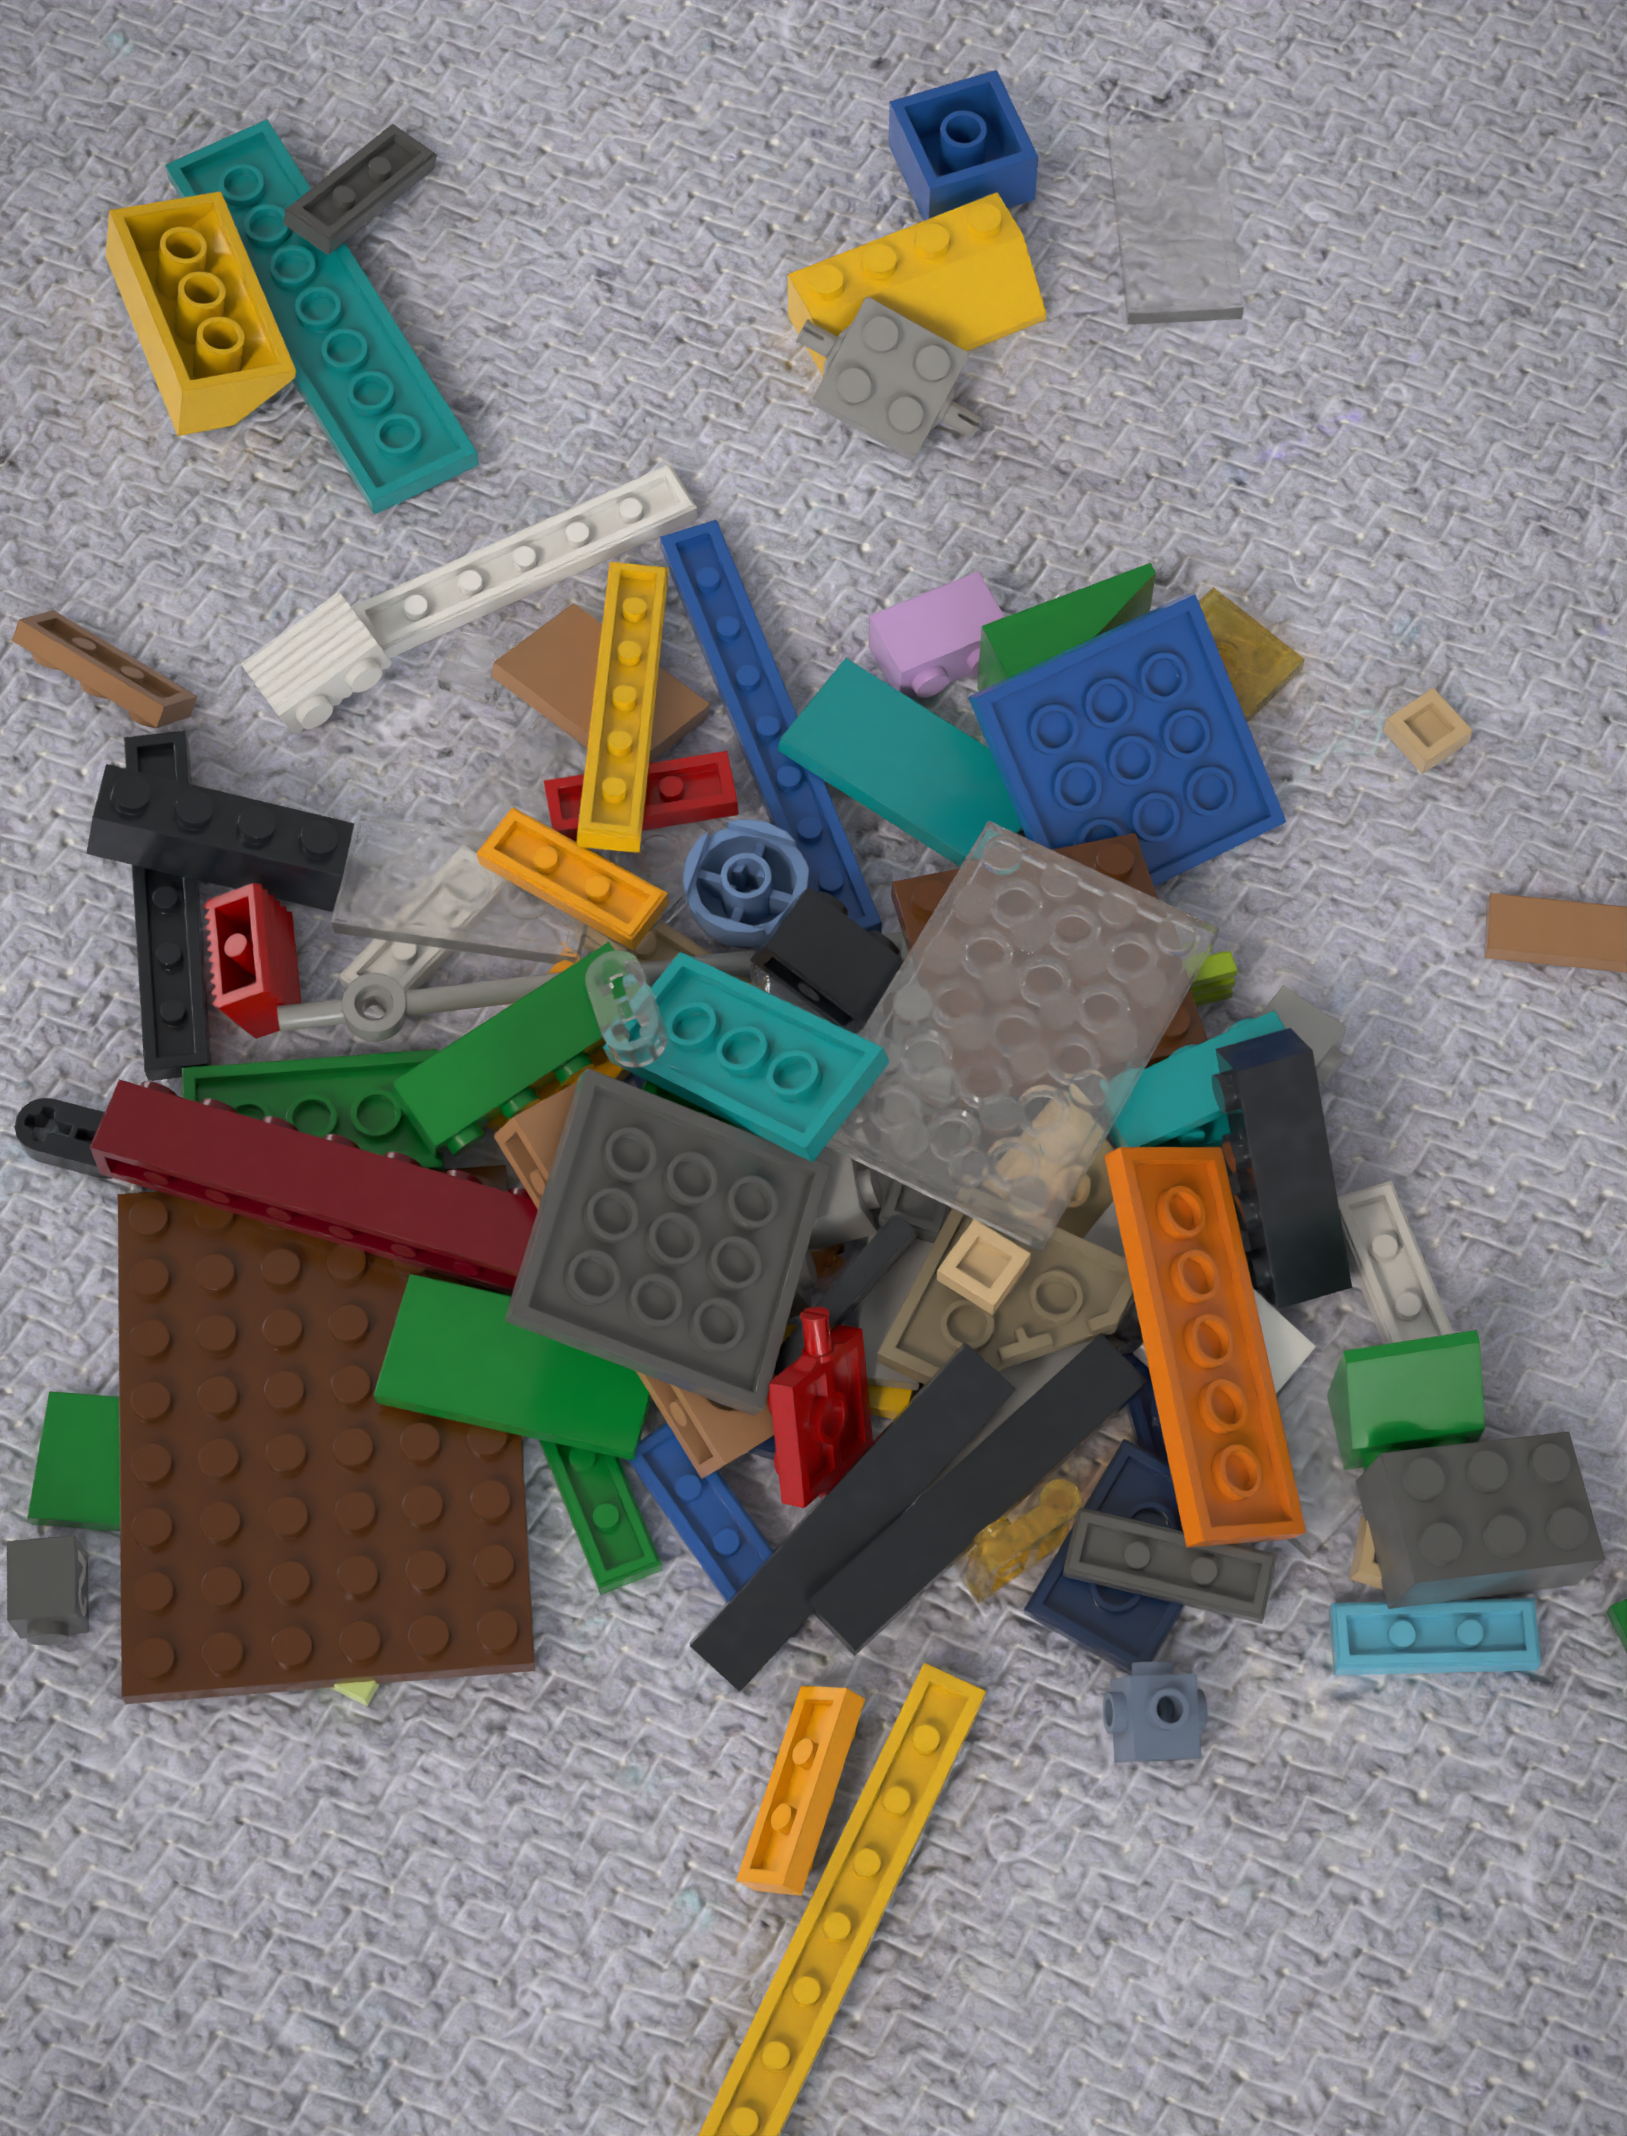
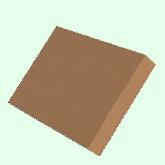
M573 603L494 661L491 675L492 678L586 748L588 747L602 624ZM660 666L649 763L707 719L710 703Z

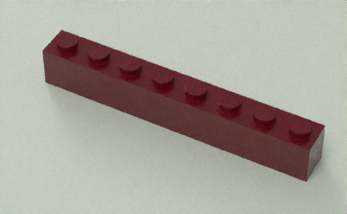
M119 1079L90 1146L101 1175L511 1295L538 1212L526 1189L511 1188L507 1192L483 1185V1182L474 1175L464 1171L449 1170L445 1174L422 1167L412 1157L402 1153L387 1152L385 1156L360 1149L355 1142L340 1135L326 1134L323 1138L299 1132L293 1124L281 1118L266 1116L261 1121L238 1114L230 1105L215 1099H203L199 1103L178 1097L170 1088L152 1081H143L141 1085Z

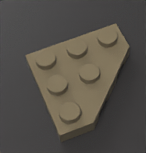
M964 1185L877 1353V1362L926 1384L964 1342L998 1371L1093 1340L1099 1334L1106 1336L1115 1333L1134 1296L1126 1258ZM974 1218L1031 1253L1029 1265L993 1315L936 1280L938 1268Z

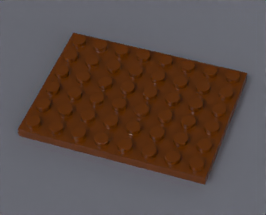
M506 1165L438 1171L445 1174L449 1170L464 1171L480 1179L483 1185L508 1192ZM163 1192L117 1194L121 1691L125 1704L335 1687L334 1684L376 1681V1684L536 1671L522 1436L378 1404L374 1398L376 1385L410 1274L508 1296L512 1295Z

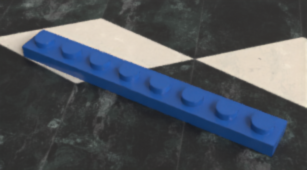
M717 520L661 536L662 554L770 823L787 831L796 841V848L802 853L804 860L806 859L809 868V887L817 893L821 891L834 896L848 909V917L867 932L872 930L882 934V921L824 780L777 750L780 738L796 720L797 714Z

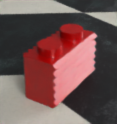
M252 883L208 899L203 907L208 910L204 918L209 921L206 929L210 934L206 939L211 945L207 950L212 953L208 960L213 964L209 972L214 975L210 983L215 986L211 994L216 997L212 1005L250 1036L258 1039L280 1031L277 1006L302 1002L292 911H287L286 906H280V901L274 900V895H268V890L262 889L261 884Z

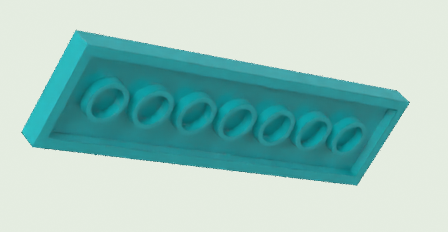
M268 119L165 165L168 179L180 198L221 191L295 366L296 376L292 382L374 515L479 465L475 447L347 244L344 242L330 255H327L283 224L285 209L307 193L311 187Z

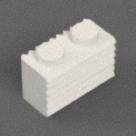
M337 592L242 662L241 665L276 714L295 735L300 734L303 728L312 729L323 724L331 716L333 706L340 705L343 698L350 697L352 692L360 693L373 687L380 680L383 673L382 670L388 669L392 662L341 593Z

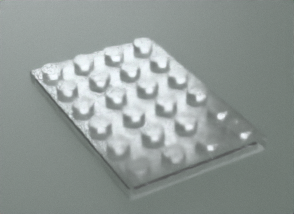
M988 821L859 1035L882 1046L890 1063L826 1146L1042 1252L1217 940L1219 927Z

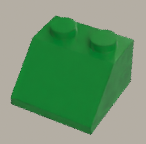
M1477 1330L1350 1349L1342 1352L1327 1393V1398L1344 1470L1363 1467L1365 1471L1381 1453L1479 1442L1485 1430L1481 1351Z

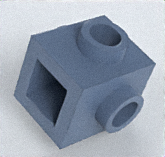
M1172 1661L1131 1663L1132 1676L1110 1679V1692H1106L1104 1695L1102 1713L1107 1733L1113 1734L1114 1763L1180 1761L1202 1758L1200 1731H1203L1206 1727L1208 1709L1204 1692L1197 1688V1674H1173Z

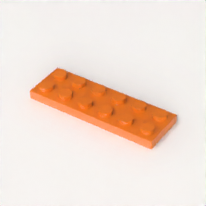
M1119 1147L1104 1155L1186 1547L1289 1540L1306 1534L1222 1147Z

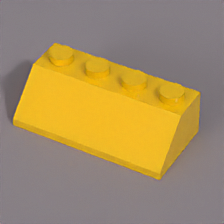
M221 191L109 210L106 259L177 436L234 426L295 379V366Z
M998 192L787 274L788 317L798 334L801 332L806 320L809 319L810 322L838 337L843 330L851 325L867 296L966 352L1046 320V310L1024 236ZM806 347L823 377L826 357Z

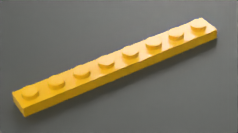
M925 1662L923 1663L698 2136L781 2135L985 1700V1690Z

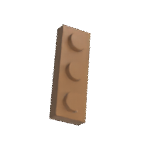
M53 610L22 618L18 621L12 641L32 652V658L37 663L47 668L65 672L80 681V687L85 692L99 698L110 699L128 710L129 717L135 722L147 727L159 728L191 716L198 697L197 695Z

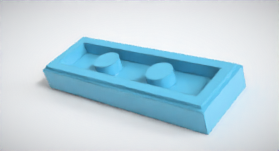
M1535 1598L1457 1600L1388 1609L1386 1602L1331 1603L1329 1607L1334 1675L1537 1671L1541 1666Z

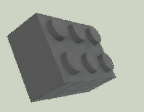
M1570 1432L1381 1453L1356 1480L1365 1520H1368L1375 1548V1560L1379 1564L1382 1576L1381 1583L1388 1609L1575 1586L1605 1560Z

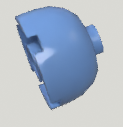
M738 819L727 822L726 829L716 831L710 837L708 831L696 841L685 860L683 889L692 918L708 937L728 947L747 949L760 947L792 901L809 887V868L806 859L804 860L802 853L796 848V841L787 831L766 821Z

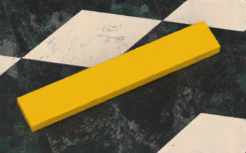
M609 562L578 823L577 847L640 853L669 577L668 567Z

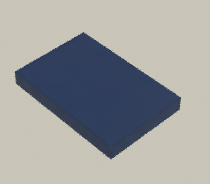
M1123 1439L1083 1508L1183 1531L1169 1463ZM1073 1525L1025 1606L1024 1614L1132 1676L1131 1663L1154 1662L1185 1605L1063 1577Z

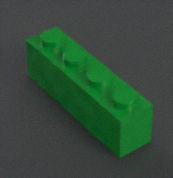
M607 942L392 1082V1095L435 1158L448 1149L453 1156H457L481 1141L486 1136L482 1127L501 1114H504L509 1121L517 1114L534 1106L540 1100L536 1092L556 1078L563 1086L578 1078L587 1068L590 1069L594 1065L590 1056L605 1046L645 996V993L610 942Z

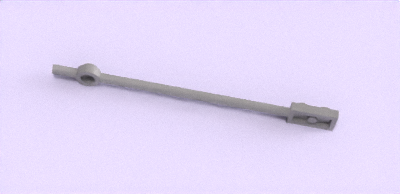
M903 933L883 934L898 947L900 952L898 956L901 957ZM757 949L693 956V958L733 977L766 973L750 961ZM674 959L626 964L625 966L639 986L647 988L653 986ZM368 973L354 979L347 986L343 997L340 999L277 1006L280 1031L346 1024L348 1029L358 1038L379 1042L396 1035L404 1026L407 1016L513 1004L559 973L404 991L401 985L388 975ZM374 1005L382 1006L387 1010L385 1015L378 1019H370L364 1015V1012L367 1008Z

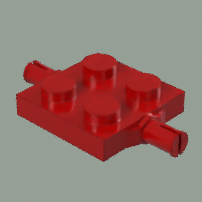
M823 1307L807 1308L804 1312L800 1313L805 1345L802 1349V1355L769 1382L768 1409L773 1418L776 1446L774 1467L779 1475L781 1503L800 1508H806L819 1495L821 1499L873 1442L863 1329L839 1324L830 1332L829 1310Z

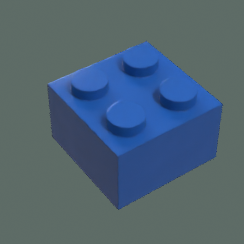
M997 70L889 101L888 145L923 221L998 192L1007 208L1035 200L1038 155Z

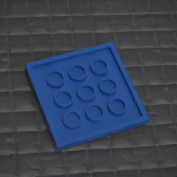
M1185 594L968 697L1033 853L1135 833L1153 885L1156 886L1287 822L1196 594Z

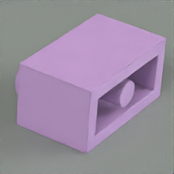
M977 571L870 615L869 648L890 686L911 699L917 696L919 698H928L941 692L951 682L971 674L978 676L981 626L1005 616L980 572Z

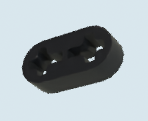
M52 1098L36 1099L22 1107L16 1116L14 1128L23 1150L30 1158L40 1163L89 1176L112 1179L100 1174L90 1149L91 1143L84 1141H93L105 1112ZM52 1119L55 1121L59 1131L62 1134L68 1135V1137L48 1133L43 1142L38 1141L33 1129L34 1127L45 1128L49 1120Z

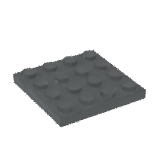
M587 1068L579 1076L504 1321L754 1416L761 1412L765 1406L769 1382L772 1380L830 1165L816 1159L812 1163L764 1138Z

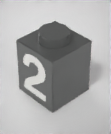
M76 1535L7 1541V1621L19 1638H27V1642L30 1644L43 1646L57 1645L67 1642L69 1634L89 1633L88 1554Z

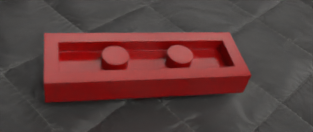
M728 751L649 763L642 831L739 815ZM584 774L544 780L551 828L577 842Z

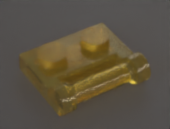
M1055 1479L1048 1482L1040 1494L1039 1506L1013 1523L1009 1521L1007 1516L1001 1517L974 1537L973 1541L977 1547L968 1555L969 1563L963 1584L978 1604L1059 1550L1070 1531L1069 1522L1076 1516L1081 1504V1494L1072 1482L1065 1479Z

